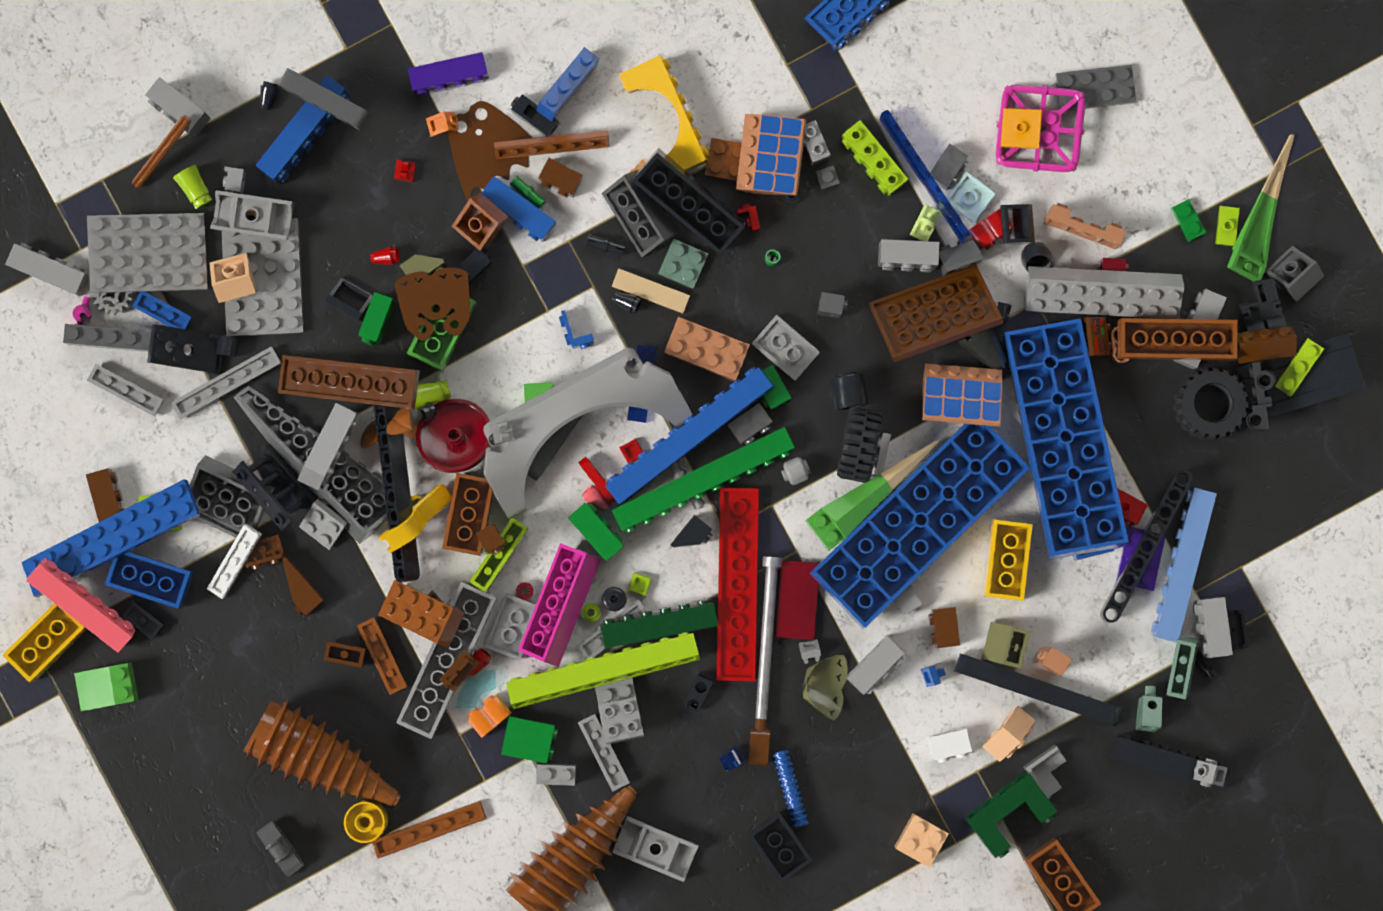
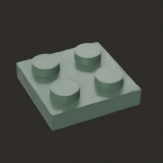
M673 239L658 274L694 289L708 253Z

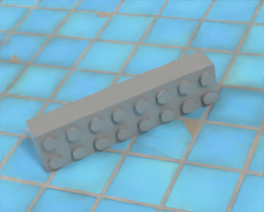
M1028 266L1024 296L1025 310L1179 319L1184 282L1182 274Z
M460 583L450 606L465 612L449 648L433 642L399 715L397 724L430 739L434 738L454 694L439 679L464 650L472 655L498 599L497 597L467 583Z

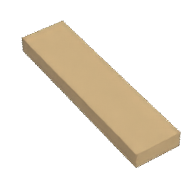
M619 268L612 284L613 288L637 295L642 299L682 314L690 295Z

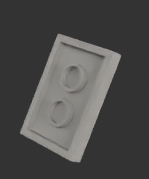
M778 315L771 320L752 342L756 349L793 381L797 380L820 353Z
M505 593L484 647L521 661L523 653L519 652L518 649L536 604Z

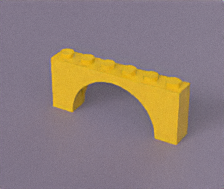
M659 55L619 74L626 92L631 94L641 90L656 91L664 95L672 103L679 119V133L675 145L667 155L683 169L689 171L709 162L707 156L710 154L707 147L701 144V133L692 123L694 117L691 111H687L684 105L687 101L683 93H679L677 86H679L678 80L675 75L672 76L669 69L672 67L669 60Z

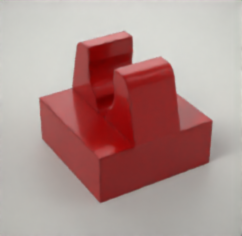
M397 160L394 180L414 182L416 163Z

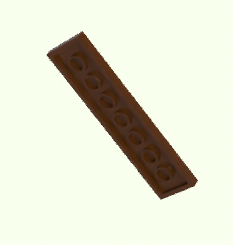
M282 355L278 393L415 409L420 371Z

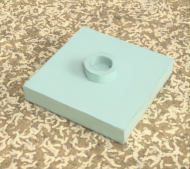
M966 171L943 202L974 224L997 193Z

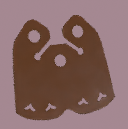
M441 268L432 275L424 272H414L401 277L395 282L394 285L404 323L407 329L418 339L425 341L434 332L433 324L423 318H419V313H422L423 316L430 320L443 319L450 312V309L454 308L455 312L451 313L445 320L443 328L454 336L459 335L463 331L470 316L469 284L466 271L458 268ZM445 274H447L445 276V279L439 277L440 275L444 276ZM454 274L462 276L457 279V277ZM415 278H423V280L418 283ZM406 281H408L406 287L401 285L402 283L404 284ZM434 304L440 306V310L437 313H434L431 309ZM453 320H456L459 323V326L456 329L450 326V323ZM420 325L426 326L427 331L425 333L418 331Z

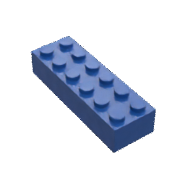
M327 75L319 84L349 101L348 97L350 95L347 90ZM305 102L257 162L256 166L277 184L284 183L290 176V170L293 167L296 168L302 161L301 156L312 149L314 146L313 141L324 134L325 126L328 122L332 123L336 117Z

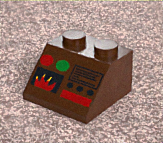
M1085 317L1081 322L1089 358L1109 356L1113 350L1112 342L1108 340L1110 322L1106 321V317Z

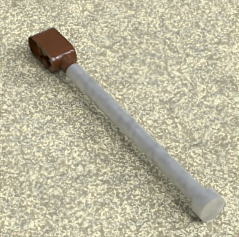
M763 557L762 566H766L755 728L750 730L748 764L768 766L770 729H766L777 570L778 567L782 568V558Z

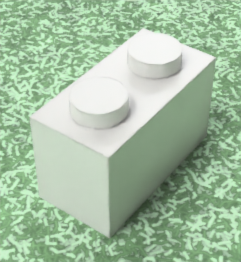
M966 728L927 737L932 758L934 761L938 760V763L949 761L951 756L963 758L968 756V752H972Z

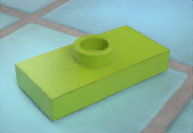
M1219 207L1216 245L1234 246L1237 236L1239 208Z

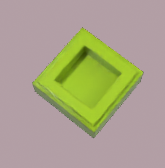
M633 573L628 591L647 596L652 578Z

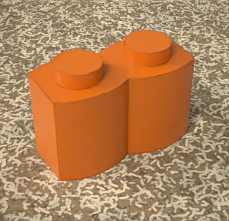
M498 695L495 697L489 696L483 701L485 705L480 710L476 707L468 714L470 718L467 721L481 738L512 714Z

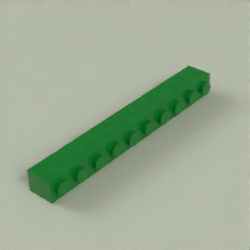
M785 427L625 503L611 510V513L620 532L625 530L628 533L637 529L636 524L643 522L645 525L653 521V516L659 513L661 516L672 512L670 508L676 505L680 508L688 504L687 500L692 497L697 500L705 496V491L709 489L715 491L722 488V483L729 480L732 483L740 479L739 475L744 472L749 475L757 471V466L763 464L765 467L775 462L773 458L779 455L782 459L792 454L790 450L795 447Z

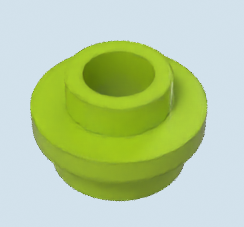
M588 603L582 608L581 614L585 621L595 622L599 619L601 611L596 604ZM589 609L594 610L595 614L593 616H588L587 611Z

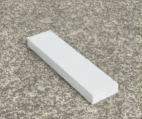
M244 524L207 588L209 591L221 599H225L262 536L260 532L248 524Z

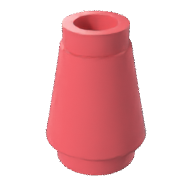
M592 484L582 494V497L585 498L584 501L589 504L591 503L602 512L610 506V503L599 489Z

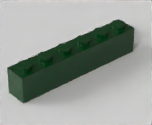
M704 599L697 601V605L690 606V603L678 605L679 608L671 610V607L660 608V612L657 613L645 611L641 612V616L633 617V614L622 616V620L614 621V618L605 619L602 624H599L603 647L606 649L718 626L714 603Z

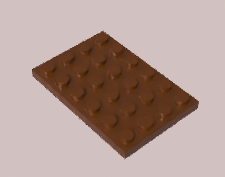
M976 264L869 302L871 312L894 362L1003 324V318Z

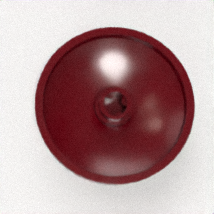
M449 399L434 405L437 412L435 419L426 421L422 417L416 431V443L422 458L432 468L445 473H460L477 466L485 458L486 449L491 447L483 431L484 426L490 422L487 414L477 404L464 399Z

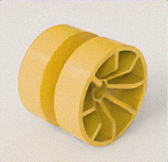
M362 800L349 808L344 818L346 833L351 839L360 843H369L376 840L384 833L388 825V815L385 808L374 800Z

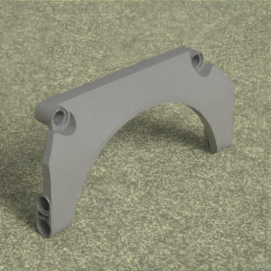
M625 348L488 422L484 426L483 431L491 447L486 449L484 475L508 519L526 511L524 499L525 481L529 467L537 452L557 430L573 419L598 409L630 406L655 412L666 418L675 427L683 426L685 424L683 421L692 413L671 374L650 362H646L643 365L633 348ZM511 421L515 440L495 444L491 424Z

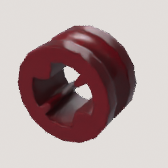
M527 582L520 583L516 588V594L521 599H529L534 592L532 585ZM521 586L530 588L528 596L520 594L519 591H522L520 589Z

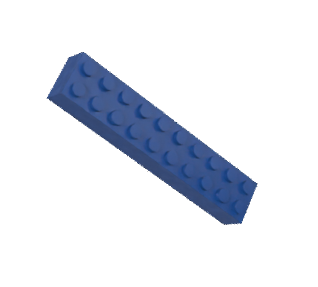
M751 368L745 373L746 378L742 381L740 379L734 381L729 385L731 388L729 391L720 392L714 397L716 401L712 404L706 403L699 409L700 413L698 415H690L683 421L685 425L681 428L676 426L668 433L670 435L668 438H661L653 444L654 449L651 451L645 450L638 456L639 460L637 462H630L622 468L624 472L620 475L617 473L607 480L608 484L605 487L618 504H624L668 470L674 462L681 460L773 389L775 386L761 368Z

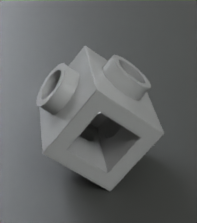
M1207 758L1205 762L1198 760L1194 769L1193 779L1201 781L1200 785L1211 788L1213 784L1223 787L1227 767L1217 765L1218 761Z

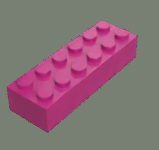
M560 543L519 646V652L559 667L600 564V558Z

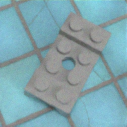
M216 190L215 213L210 229L289 240L294 202ZM249 210H255L257 213V217L253 221L247 218Z
M627 816L623 824L624 828L621 829L617 839L619 843L616 842L612 853L684 882L699 845ZM652 844L660 845L661 851L659 854H652L650 852Z

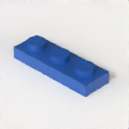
M140 292L132 306L169 327L186 330L193 319L191 316L146 292Z

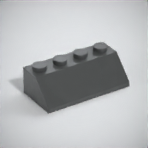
M637 169L623 175L601 194L642 258L667 243L678 233L661 205L632 181L634 175L639 171Z

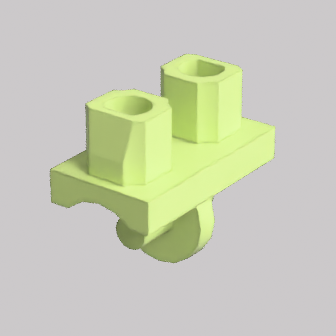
M925 204L910 236L920 241L928 242L942 212Z

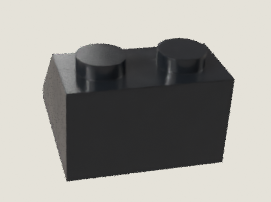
M693 515L670 546L678 548L700 545L702 542L706 544L713 535L710 533L712 528Z

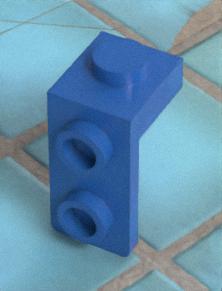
M565 310L561 311L562 316H559L561 326L566 327L568 333L564 335L567 345H571L572 349L580 347L581 350L592 347L591 343H594L592 333L573 339Z

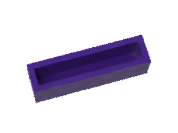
M483 52L408 68L412 91L414 94L418 93V95H426L430 90L434 89L436 91H444L448 89V86L453 85L455 87H462L466 85V82L471 81L480 83L484 82L485 78H489Z

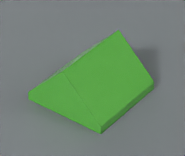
M551 382L524 384L525 402L555 387L554 384Z

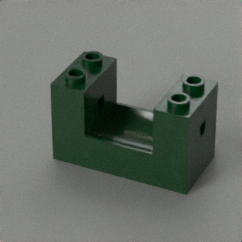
M1023 772L964 817L965 821L995 859L997 857H1004L1009 853L1008 849L1011 847L995 824L1021 804L1025 803L1034 817L1041 823H1048L1056 817L1054 814L1057 810L1027 772Z

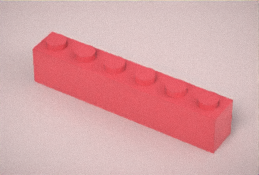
M44 558L26 580L117 653L126 645L136 631L129 621L118 616L114 609L108 608L100 598L94 597L85 586L75 582L68 573L57 568V565L51 560Z

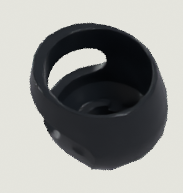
M1032 242L1022 250L1021 262L1027 272L1028 266L1045 267L1050 261V267L1054 268V258L1044 243Z

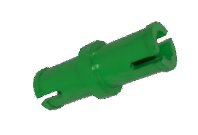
M518 175L510 182V186L515 188L522 194L523 198L529 200L538 209L545 204L546 199L542 198L534 191L533 186L527 185Z

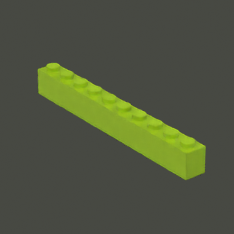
M685 632L679 634L676 638L666 637L660 639V642L657 643L647 642L638 648L628 647L619 653L609 652L604 654V657H590L585 659V662L578 664L577 662H571L566 667H552L544 673L533 672L525 678L514 677L510 679V682H506L513 709L700 660L694 634Z

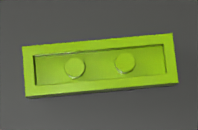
M1307 338L1275 384V387L1291 397L1324 348Z

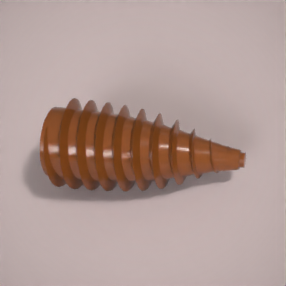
M288 699L282 704L271 700L244 749V752L247 753L246 760L252 756L257 758L258 769L265 763L272 765L271 775L278 769L284 771V781L292 775L298 777V786L304 781L312 782V791L318 786L326 787V796L334 790L341 792V799L346 794L355 795L356 800L359 797H363L390 806L392 804L396 806L401 795L380 777V773L376 774L370 768V760L364 763L359 758L361 749L352 752L348 748L349 739L340 743L337 740L338 730L329 735L325 731L326 721L317 727L313 724V714L306 719L301 717V706L295 711H291L288 709Z
M630 786L625 787L608 801L604 800V803L596 809L590 807L591 812L586 816L576 813L578 822L571 825L563 822L566 829L565 832L559 834L552 831L554 837L552 843L549 844L541 841L544 850L540 854L530 851L533 861L530 864L520 862L523 871L519 875L510 872L513 882L505 891L528 911H568L567 907L570 903L580 906L576 899L579 892L588 894L585 884L588 880L597 882L593 874L596 868L605 870L601 862L604 855L613 857L609 847L612 842L619 843L615 836L620 827L624 828L622 822L626 814L629 813L628 811L638 793Z

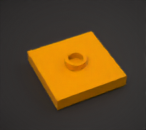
M1003 108L1001 147L1039 149L1042 110Z

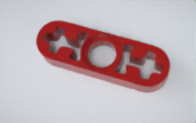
M585 456L578 462L605 499L613 506L617 501L605 487L608 483Z

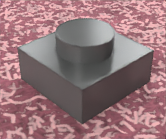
M834 165L815 171L821 190L840 184Z

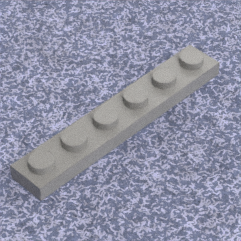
M271 346L174 400L171 404L179 419L182 420L281 364V361Z

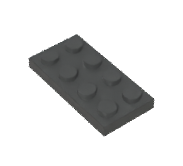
M1132 65L1055 74L1057 88L1074 89L1085 94V109L1136 103ZM1058 96L1059 109L1074 97ZM1076 103L1068 111L1077 110L1078 103Z

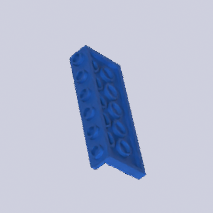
M823 0L805 17V20L836 52L838 49L844 48L852 36L858 35L866 23H871L880 10H885L891 0Z

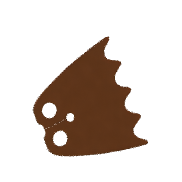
M478 101L470 106L467 113L456 115L458 121H464L467 124V129L463 133L449 131L448 136L455 168L467 201L471 198V192L474 188L479 187L484 190L494 176H500L509 180V170L512 165L518 164L526 168L529 167V156L496 159L494 142L531 139L532 137L495 106L485 101ZM479 108L487 111V117L484 120H479L475 116V112ZM477 129L482 130V134L479 136L475 133Z

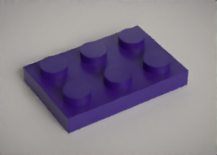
M1127 527L1126 532L1129 542L1123 547L1116 581L1144 530ZM1163 535L1136 588L1154 591L1166 535ZM1144 541L1142 549L1148 552L1151 549L1150 543ZM1135 558L1133 566L1139 569L1142 566L1141 560ZM1126 575L1124 583L1130 586L1133 578L1130 575Z

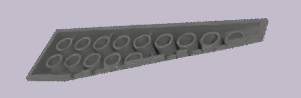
M247 386L236 394L234 399L268 443L272 445L299 477L320 434L310 427H305L300 423V420L295 417L292 418L283 412L284 409L274 406L265 396ZM343 450L325 486L321 484L319 490L306 484L305 486L318 500L348 522L345 529L361 544L387 521L383 479L376 472L371 474L365 468L366 465L360 461L356 462Z

